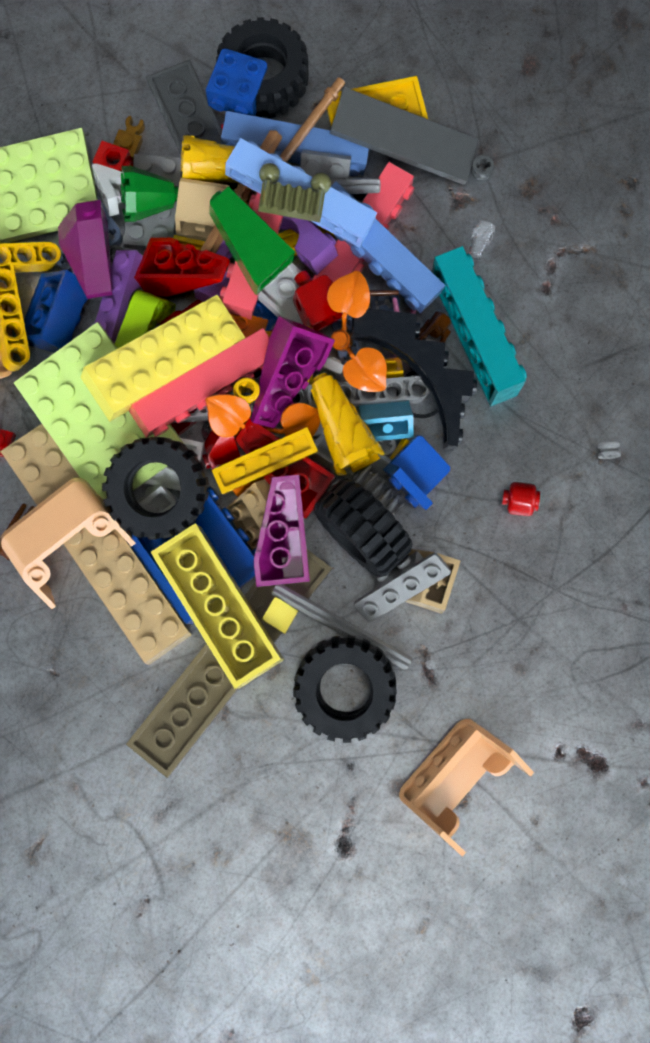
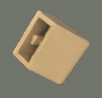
M180 178L175 214L176 235L206 241L215 226L209 214L210 199L217 191L222 192L228 186L230 187V185Z
M265 479L254 482L227 507L235 518L233 522L237 529L241 527L250 538L247 543L252 550L257 548L270 485Z
M411 549L408 555L410 556L418 551L423 558H426L434 552ZM437 553L450 567V575L405 602L442 614L446 609L461 561Z

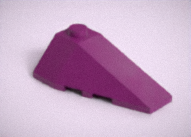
M101 200L77 203L58 226L59 246L87 299L113 295L108 221Z
M279 316L268 342L259 381L260 392L255 400L251 422L275 428L285 408L293 404L294 397L301 389L305 390L309 385L307 381L316 370L320 371L324 366L335 340L301 323Z
M299 475L272 477L254 556L256 587L310 582Z

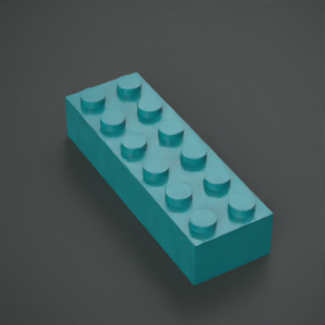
M463 246L436 256L431 272L445 284L439 298L451 320V324L490 407L518 396L526 382L527 374L523 365H519L515 358L516 350L512 342H508L505 337L503 322L496 318L494 303L490 297L487 298L483 290L484 282L481 276L476 275L473 269L474 262L472 256L469 253L466 254Z

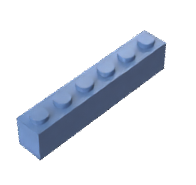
M226 111L221 144L236 146L240 138L245 141H252L260 147L269 131L276 130L282 136V140L274 154L280 156L302 125ZM313 127L288 160V162L296 163L300 166L303 150L351 156L349 176H364L369 149L329 134L330 130Z
M337 181L331 185L335 190H342L349 194ZM376 218L360 248L344 240L356 257L363 258L375 275H381L387 281L388 287L391 290H398L399 294L405 298V303L412 310H417L420 314L441 294L445 287V284ZM335 235V237H336L337 239H339L340 241H343V240H344V239L340 238L339 236Z

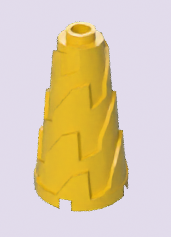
M183 135L181 178L218 184H239L236 180L225 175L226 161L235 146L218 144L215 141L195 138L191 135Z
M327 373L314 377L311 393L318 409L324 437L336 474L338 476L347 475L345 468L348 467L354 473L379 460L378 454L380 456L384 455L382 446L376 441L369 427L348 400L337 379L334 380L333 376L327 375Z

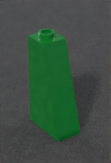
M229 186L222 192L217 191L211 197L209 214L252 291L258 295L293 262L295 251Z

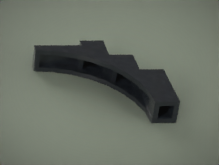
M368 309L362 317H352L350 339L371 343L391 352L419 375L430 391L439 412L443 433V450L453 451L463 440V429H460V419L464 418L465 404L462 401L467 402L472 395L476 394L477 380L474 379V371L444 368V366H447L449 352L445 351V343L415 339L419 338L420 323H416L417 314Z

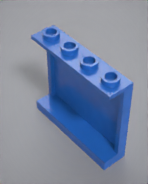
M210 486L207 488L209 494L208 500L204 503L205 508L202 514L197 517L195 523L202 527L235 582L241 588L255 577L254 556L256 548L252 550L248 545L247 541L250 538L241 527L237 529L231 522L235 519L226 507L223 509L217 503V500L220 498ZM132 535L135 544L131 547L185 624L193 625V620L151 554V551L176 535L157 540H148V537L139 538Z

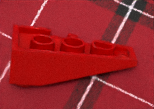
M171 237L150 238L134 278L145 292L157 296H172L222 282L230 260L208 250L200 251L191 244H181L177 239Z
M250 418L246 422L245 428L235 438L245 454L280 439L261 425L251 422ZM308 457L264 476L268 484L271 485L272 477L299 475L303 518L305 519L312 513L315 504L327 493V490L336 480L335 475Z

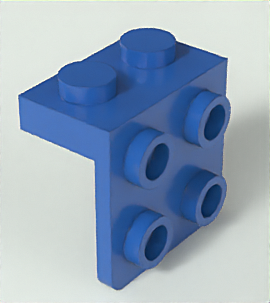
M222 49L206 87L208 106L220 112L230 111L256 116V97L267 71L266 61L229 49Z
M417 435L392 459L383 471L390 477L388 479L389 483L398 491L401 489L406 494L404 498L414 508L419 506L427 510L433 502L426 495L450 472V466L424 437Z

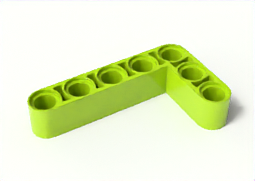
M137 290L130 301L116 338L115 346L120 348L153 330L157 322L161 323L163 319L175 311L176 304L152 293Z

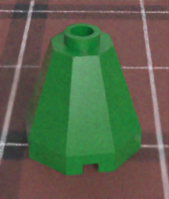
M134 166L121 167V203L125 204V209H122L125 222H136L174 208L179 188L174 186L173 180Z

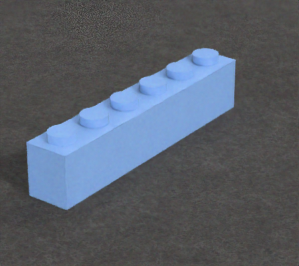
M240 138L226 161V176L260 194L263 182L259 177V171L266 163H273L279 168L280 177L277 182H280L282 186L291 184L293 188L301 186L304 190L311 188L312 176L306 174L302 168L289 165L280 156L274 153H267L252 141H245ZM331 187L324 196L320 223L311 222L360 248L375 221L377 212L370 205L359 203L342 190L337 191Z

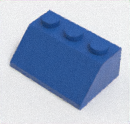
M61 270L41 274L24 318L29 346L55 353L72 341L74 329L81 319L82 307L88 300L76 275L72 272Z

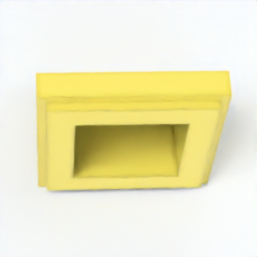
M274 597L262 621L286 634L298 610L281 599Z

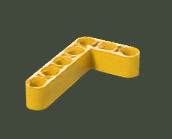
M53 242L0 243V258L3 263H0V279L7 284L6 288L0 286V356L3 366L9 371L20 370L30 358L15 273L51 270L61 257L59 247ZM42 253H47L52 260H46ZM17 254L24 255L27 258V262L21 261ZM1 304L9 305L12 312L4 311ZM6 328L13 329L16 337L9 336L6 333ZM10 353L18 354L21 362H15L11 358Z

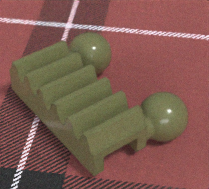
M266 163L260 168L259 177L263 183L258 212L320 223L324 196L331 188V179L326 173H316L311 179V188L304 190L301 186L293 188L291 184L282 186L280 182H277L280 177V171L275 164Z

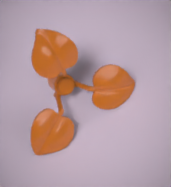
M356 270L338 278L328 290L327 300L329 306L333 311L343 313L342 329L334 331L331 335V338L335 340L332 347L341 352L347 351L352 358L343 366V375L351 386L366 392H380L386 390L387 365L384 356L378 350L369 347L360 349L355 356L351 349L353 340L350 339L351 335L347 332V314L353 318H360L366 313L370 305L368 283L362 273Z
M218 394L205 398L208 421L212 431L220 437H232L234 435L237 437L240 431L245 428V424L250 418L251 409L249 404L243 398L231 394ZM293 403L286 407L281 415L282 429L262 427L272 433H285V437L308 427L313 437L320 425L318 409L306 403ZM261 477L233 490V492L239 497L254 482L264 480L265 478Z

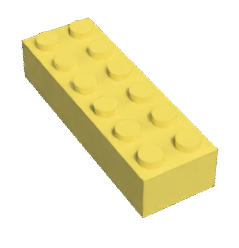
M215 295L85 366L80 378L110 422L128 412L133 403L245 339V336L219 296Z
M195 523L151 551L152 556L234 689H240L284 660L202 527Z

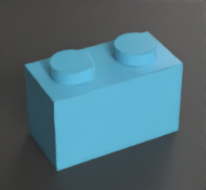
M409 401L359 405V415L371 430L376 441L414 438L413 413Z

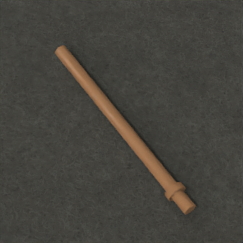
M338 77L331 87L325 89L323 98L280 154L284 162H288L331 102L338 99V93L345 85V81L342 78ZM253 191L251 195H257V192ZM251 195L248 197L247 201L245 202L248 206H249V202H250Z

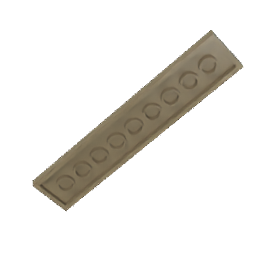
M307 549L310 582L283 585L309 599L331 572L332 568ZM255 582L244 596L275 643L282 632L262 621L265 612L274 599L271 593L275 585L256 587ZM207 643L126 743L128 747L166 778H169L238 690L234 689Z

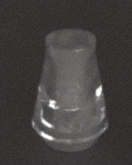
M478 220L476 225H473L468 251L472 258L481 260L483 253L496 235L493 224Z

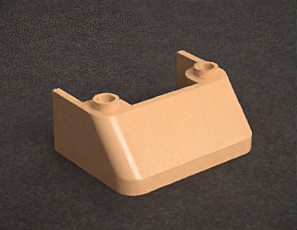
M73 478L66 482L1 535L2 549L24 582L51 609L56 607L51 588L46 584L50 578V570L43 559L84 527L92 535L98 537L105 536L116 529L131 547L135 544V541L130 531H124L119 527L121 523L111 518L109 515L112 512L109 506L105 507L104 500L82 478Z
M463 719L452 728L400 789L399 797L408 808L463 857L466 852L451 839L460 823L459 817L453 812V809L486 771L494 776H501L515 765L530 777L534 772L512 748L473 720Z

